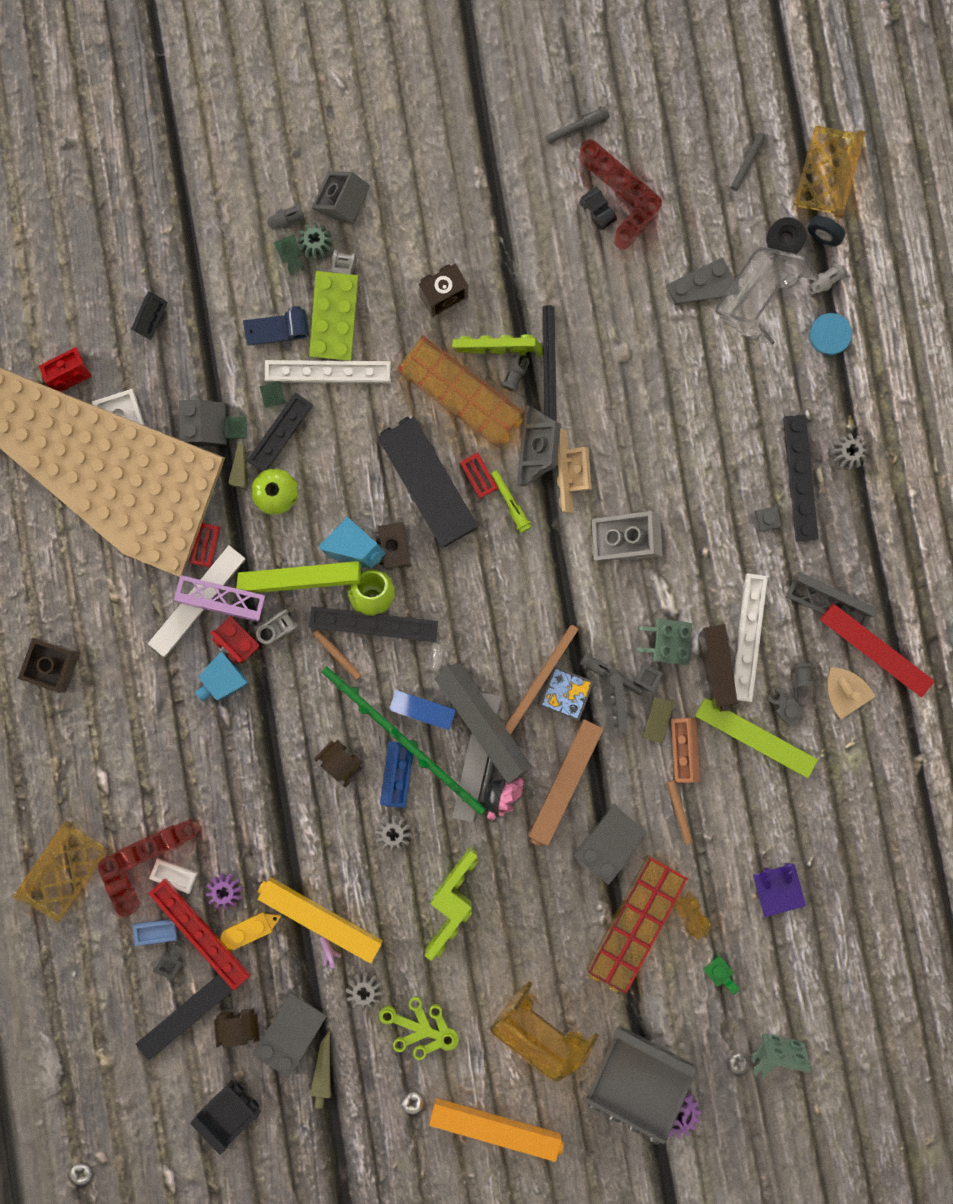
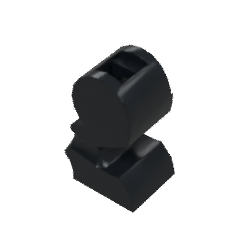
M597 186L581 197L579 204L584 209L590 207L592 220L601 230H605L606 227L617 221L615 212L608 206V201L603 198V193Z

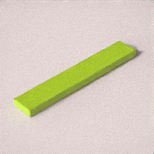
M354 561L238 573L236 589L252 593L360 584L361 563Z
M707 698L703 699L695 714L696 718L805 778H809L818 759L731 711L720 712L719 708L713 709L712 701Z

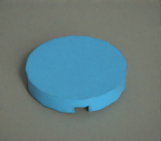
M827 313L818 317L811 325L809 340L813 348L817 352L829 356L841 353L848 347L852 338V330L848 321L834 313Z

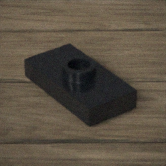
M147 292L131 330L151 340L168 302L152 292Z

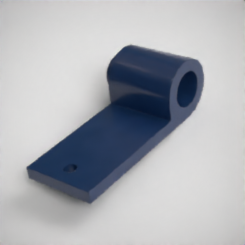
M300 306L288 308V311L283 316L243 320L247 346L299 340L309 337L306 311L301 309Z

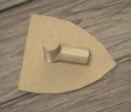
M830 667L827 678V692L829 701L840 720L876 697L866 682L856 674L842 668Z

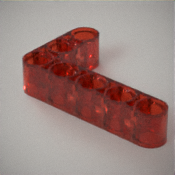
M587 139L580 146V162L634 208L619 225L614 236L615 246L619 249H627L657 217L662 206V200L659 195L601 145L592 139ZM591 150L594 154L587 155L584 151ZM606 163L608 164L609 168H601L600 164ZM619 176L624 178L625 181L618 182L615 178ZM637 190L640 192V195L634 196L631 191ZM647 204H654L656 209H649ZM633 219H640L642 224H635ZM626 234L629 239L622 240L619 235Z

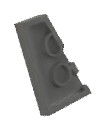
M723 257L666 286L675 305L741 295Z

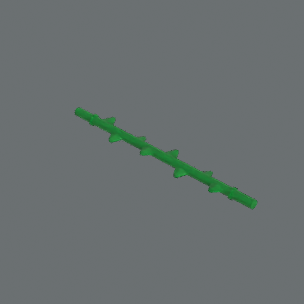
M327 666L322 670L321 673L335 684L337 689L339 688L359 706L361 714H368L419 760L421 768H428L463 799V802L465 801L480 816L486 808L474 799L470 792L468 793L444 770L418 748L416 740L406 738L385 717L377 712L359 695L357 687L347 685L344 679L342 680Z

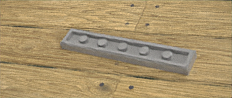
M480 692L497 716L501 697ZM471 732L460 786L468 793L470 792V795L478 801L488 755ZM457 795L452 818L473 822L475 810L465 801L463 802V799Z

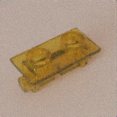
M690 891L684 899L683 897L677 898L675 907L682 919L688 916L691 918L685 921L691 935L695 936L696 939L701 938L703 935L707 937L711 930V924L707 916L702 914L697 898L693 897Z

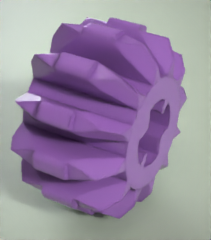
M221 873L219 878L214 876L212 878L213 883H208L206 886L212 890L206 893V897L212 896L213 898L209 901V904L217 902V910L221 908L222 904L224 910H228L230 905L235 907L237 905L236 900L242 899L241 894L237 892L242 891L243 887H236L240 880L236 879L233 882V874H229L227 879L224 873ZM224 887L228 889L226 892L229 891V894L225 896L221 894L223 891L220 892Z

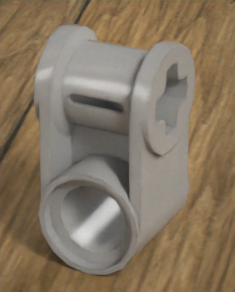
M286 609L258 628L257 639L265 645H271L295 631L299 626L294 624L288 615V609ZM270 629L273 633L272 638L268 641L263 640V631Z

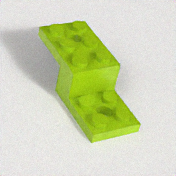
M471 846L431 897L430 904L447 916L448 919L425 949L424 956L430 961L435 956L437 958L441 956L446 948L445 942L448 939L452 940L459 931L460 922L463 921L465 923L472 914V901L457 890L465 879L464 873L467 870L471 871L478 862L477 850Z

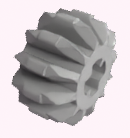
M848 434L847 437L842 435L839 437V441L833 443L836 449H833L831 454L837 455L833 462L840 461L839 468H843L846 465L847 470H851L853 466L858 468L861 466V462L867 460L864 455L869 450L863 449L867 442L860 443V436L853 438L852 434ZM848 448H850L849 451H853V454L851 456L849 455L850 452L847 453L846 451Z
M393 815L392 822L386 816L384 818L386 825L382 822L378 823V826L383 830L375 831L376 835H382L376 842H385L382 846L383 850L386 849L387 845H390V852H394L396 845L397 849L401 851L403 849L401 843L404 845L409 844V841L404 837H411L412 833L405 832V830L410 828V824L402 826L405 821L404 818H401L398 823L396 822V815ZM391 828H394L395 832L399 833V837L396 835L395 839H392L388 831L390 832Z
M365 972L363 979L359 974H356L355 980H349L348 983L351 987L346 988V993L351 994L347 998L348 1002L355 1000L353 1008L360 1004L361 1011L365 1010L366 1005L371 1010L374 1007L373 1002L376 1004L380 1003L378 996L383 994V990L378 988L382 983H374L375 975L368 979V973ZM362 987H365L368 992L366 996L361 991Z

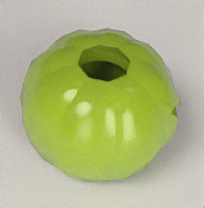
M267 469L261 472L253 481L252 500L255 506L263 513L282 515L289 511L297 502L298 484L287 471ZM271 482L276 483L279 487L278 494L273 497L267 495L265 491L266 486Z
M368 569L361 572L360 584H350L347 592L351 605L357 612L367 616H375L384 613L390 608L394 601L396 590L392 580L386 573L377 569ZM370 594L376 595V597H367V596L370 595Z

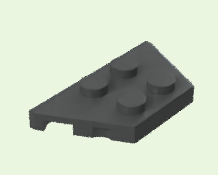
M525 405L517 476V485L522 487L557 466L561 428L560 423L528 405Z

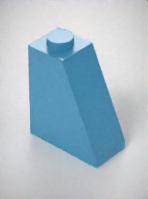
M346 517L318 547L330 559L342 562L359 561L361 566L371 569L386 554L349 517Z

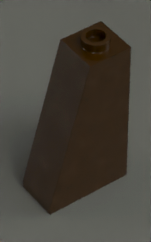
M722 624L705 627L698 634L713 709L719 708L720 712L733 710L732 706H735L738 701L726 626Z

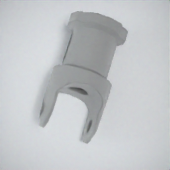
M833 263L829 270L819 273L815 277L813 283L807 287V292L813 295L821 291H828L835 282L845 279L846 276L843 268L838 263Z

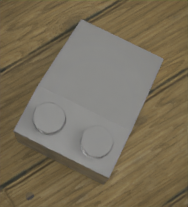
M648 511L592 519L594 561L645 559L663 556L659 514Z

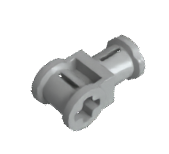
M335 250L332 259V272L353 274L356 254H342Z

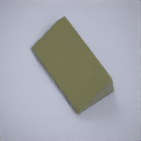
M657 697L652 698L642 738L663 743L674 702Z

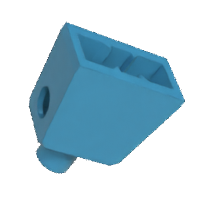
M221 651L199 675V679L204 685L195 693L202 702L211 695L216 700H222L250 684L235 663L228 658L226 652Z

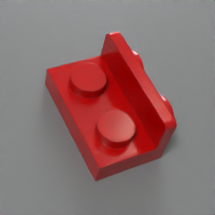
M77 347L39 365L45 384L60 392L92 376L85 366Z
M229 616L216 630L210 633L213 636L211 640L219 648L224 647L228 651L226 655L234 663L238 661L243 664L261 647L232 616Z

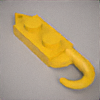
M265 911L225 929L221 934V941L230 951L272 933L273 927L281 915L268 914Z

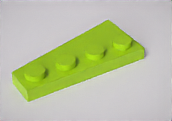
M484 335L480 336V339L460 336L459 339H453L452 348L457 353L485 354L486 350H490V353L504 355L506 351H510L511 353L519 352L520 356H526L527 352H536V356H543V347L533 335H521V338H513L510 335L492 338L491 336Z

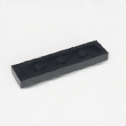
M295 392L247 461L262 472L269 469L307 416L313 404Z

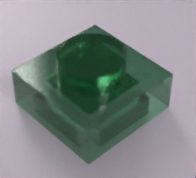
M280 381L260 386L266 408L286 403Z
M245 416L224 417L226 440L247 439V418Z

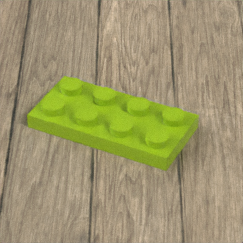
M316 271L310 357L352 361L359 275Z

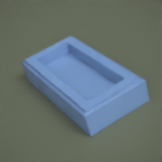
M171 919L135 923L132 925L135 946L171 942L177 938L179 939L178 927Z

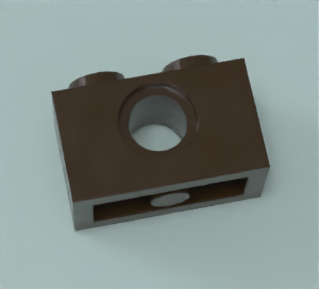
M399 522L378 526V532H375L376 543L381 544V548L386 552L380 561V565H384L386 570L411 566L404 523ZM390 541L398 543V548L394 552L387 550V544Z

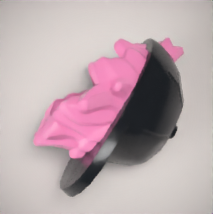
M503 778L502 780H495L488 785L487 791L484 793L485 804L489 811L488 819L495 820L496 817L503 816L505 812L513 811L510 804L521 797L524 785L523 779H517L508 784Z

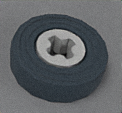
M823 216L813 217L807 229L813 238L829 246L840 245L846 234L840 224Z

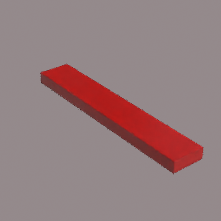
M834 603L830 605L819 619L921 698L934 684L935 681Z
M166 878L148 893L233 991L251 976Z

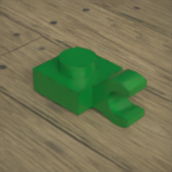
M719 955L703 968L705 973L718 987L723 983L733 995L740 990L730 978L734 972Z

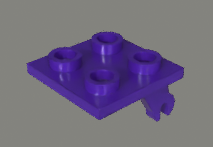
M788 862L784 863L783 867L772 870L766 868L763 869L764 872L753 874L764 917L806 906L795 864Z

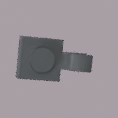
M177 938L170 952L163 950L153 966V972L173 979L183 964V958L180 956L185 950L182 947L185 941Z

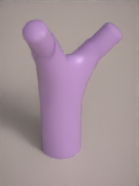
M320 937L319 940L324 951L323 965L327 966L329 961L331 969H334L333 956L340 958L341 954L331 947L328 939Z

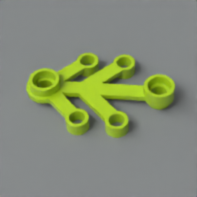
M413 996L409 1000V1007L415 1012L419 1023L398 1015L395 1008L390 1005L381 1008L379 1019L383 1024L390 1025L395 1023L415 1031L403 1038L398 1037L394 1040L393 1048L397 1052L404 1051L406 1046L426 1037L435 1040L424 1046L417 1045L414 1048L413 1056L417 1060H423L426 1054L439 1048L450 1051L458 1045V1034L455 1030L447 1027L442 1016V1008L438 1004H433L430 1007L429 1015L435 1019L439 1030L431 1028L422 1008V1000L418 996ZM417 1000L419 1001V1006L414 1007L411 1002ZM438 1008L439 1014L434 1015L432 1009ZM390 1013L391 1018L387 1020L383 1015ZM447 1036L451 1037L452 1041L445 1043L444 1038ZM401 1041L403 1042L404 1046L402 1048H398L396 1046V1042ZM418 1049L424 1051V1054L422 1056H418L416 1054V1051Z

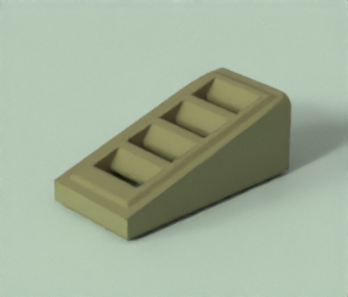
M239 443L237 444L228 483L234 488L247 490V450L243 444Z

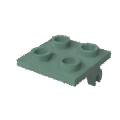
M656 618V627L638 626L637 631L656 632L655 648L636 647V652L653 653V661L689 665L692 623Z
M763 1033L762 1044L757 1052L751 1055L753 1064L756 1058H759V1065H756L753 1069L755 1077H757L759 1071H762L761 1077L765 1078L778 1065L811 1072L805 1043L795 1039L788 1040L774 1034L768 1035Z

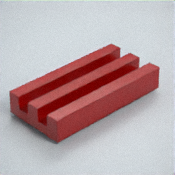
M478 452L459 462L479 500L498 490ZM474 459L478 461L487 480L489 481L491 485L490 489H488L478 469L476 468L473 462ZM467 463L470 464L484 492L481 493L466 466Z
M201 524L192 550L190 564L208 568L213 565L220 526ZM203 528H207L200 561H197ZM211 530H214L208 560L205 562Z

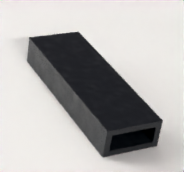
M406 417L398 422L399 425L393 429L389 427L383 430L378 440L439 546L443 549L478 529V525L416 418L412 417L410 419Z

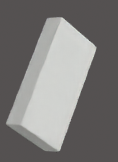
M157 858L149 879L160 883L166 878L175 889L190 894L198 873Z

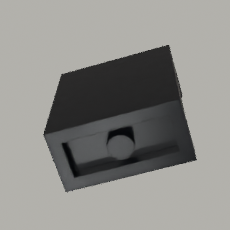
M232 1079L190 1122L195 1130L219 1155L261 1113L258 1102L253 1098L250 1099L244 1093V1088L238 1082L234 1083Z

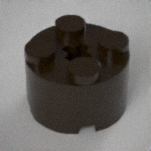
M338 739L335 742L331 740L313 760L317 762L320 759L323 762L320 766L337 782H340L342 779L344 781L342 786L346 788L363 769L360 766L363 762L354 754L350 757L345 752L347 747Z
M254 1008L241 1010V1012H238V1015H233V1011L222 1012L216 1015V1019H214L216 1047H220L222 1043L223 1047L246 1045L248 1040L254 1039V1043L260 1041L258 1013H254Z

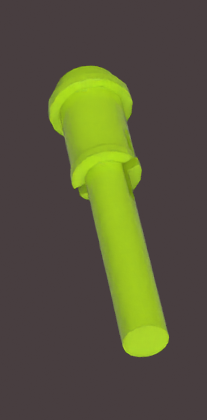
M498 470L492 472L491 476L510 509L508 512L517 526L516 530L520 531V533L528 531L532 528L530 525L532 522L528 521L521 506H517Z

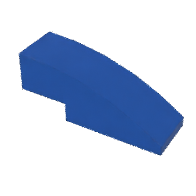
M395 690L389 709L390 711L450 730L456 709Z

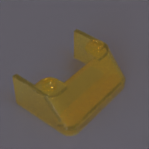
M529 981L513 995L493 1022L490 1030L496 1038L553 1081H560L585 1064L599 1035L595 1033L585 1040L578 1032H568L565 1035L532 1010L534 1001L528 993L532 986V983Z

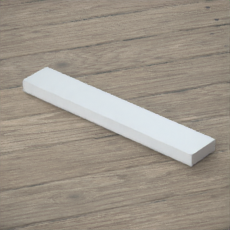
M265 360V382L391 384V361Z
M228 546L201 580L225 586L246 558L231 546ZM197 584V586H198L199 589L202 588V587H204V586H202V585H198V584ZM194 587L188 595L194 593L197 589ZM208 587L201 591L205 599L208 600L214 599L217 595L214 588ZM199 593L194 595L196 597L202 598ZM180 604L149 641L148 645L163 657H166L205 609Z
M745 574L733 669L738 701L752 702L768 576Z

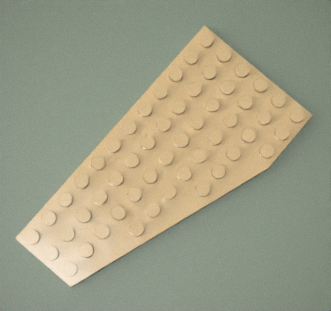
M0 368V449L122 554L178 577L180 575L183 576L225 458Z

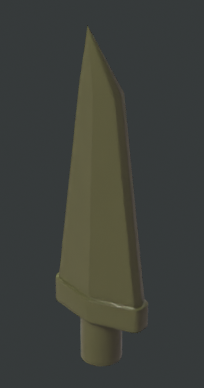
M330 1030L320 1043L312 1087L310 1089V1095L316 1097L315 1108L319 1109L324 1107V1098H331Z

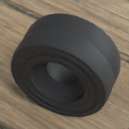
M784 217L778 219L767 233V247L773 255L779 258L793 257L805 244L806 230L803 224L795 218ZM781 234H790L792 238L791 242H783L781 240Z

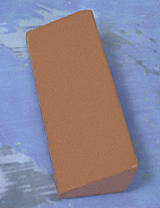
M696 717L671 719L675 783L699 782L700 764Z

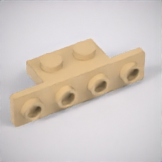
M560 428L557 467L559 470L557 484L561 495L559 497V506L562 512L574 513L572 492L592 490L589 450L587 447L569 449L567 430Z

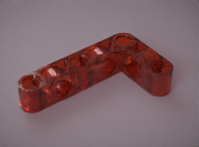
M189 819L175 826L172 825L100 860L98 872L118 915L127 917L137 911L140 905L135 888H132L126 874L127 870L198 836L201 830L198 821ZM186 824H190L193 827L192 835L186 834L184 830ZM147 842L153 844V853L147 852L145 848ZM108 860L114 864L113 871L108 870L106 867ZM124 900H128L131 903V910L124 908Z

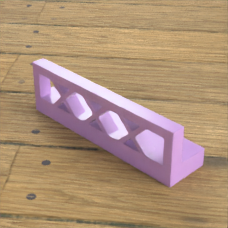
M180 575L174 602L259 622L265 595ZM183 582L193 583L197 591L190 595L181 593ZM197 584H198V585H202V586H204V587H202V588L199 589L198 586H197ZM208 587L214 588L218 596L208 600L205 599L201 591ZM218 589H219V590H223V591H225V592L222 593V594H220V592L218 591ZM229 592L235 593L239 601L229 605L226 604L223 596ZM199 593L202 598L196 597L194 595ZM240 595H244L247 597L241 599ZM250 597L260 599L257 611L248 609L244 601ZM220 598L223 603L217 602L216 600ZM241 603L244 608L238 607L237 605Z

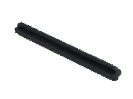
M545 305L542 307L544 414L557 421L555 307Z

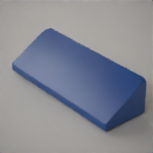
M389 741L380 804L387 807L406 808L413 755L399 742Z

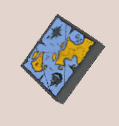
M554 667L539 706L579 721L594 681Z

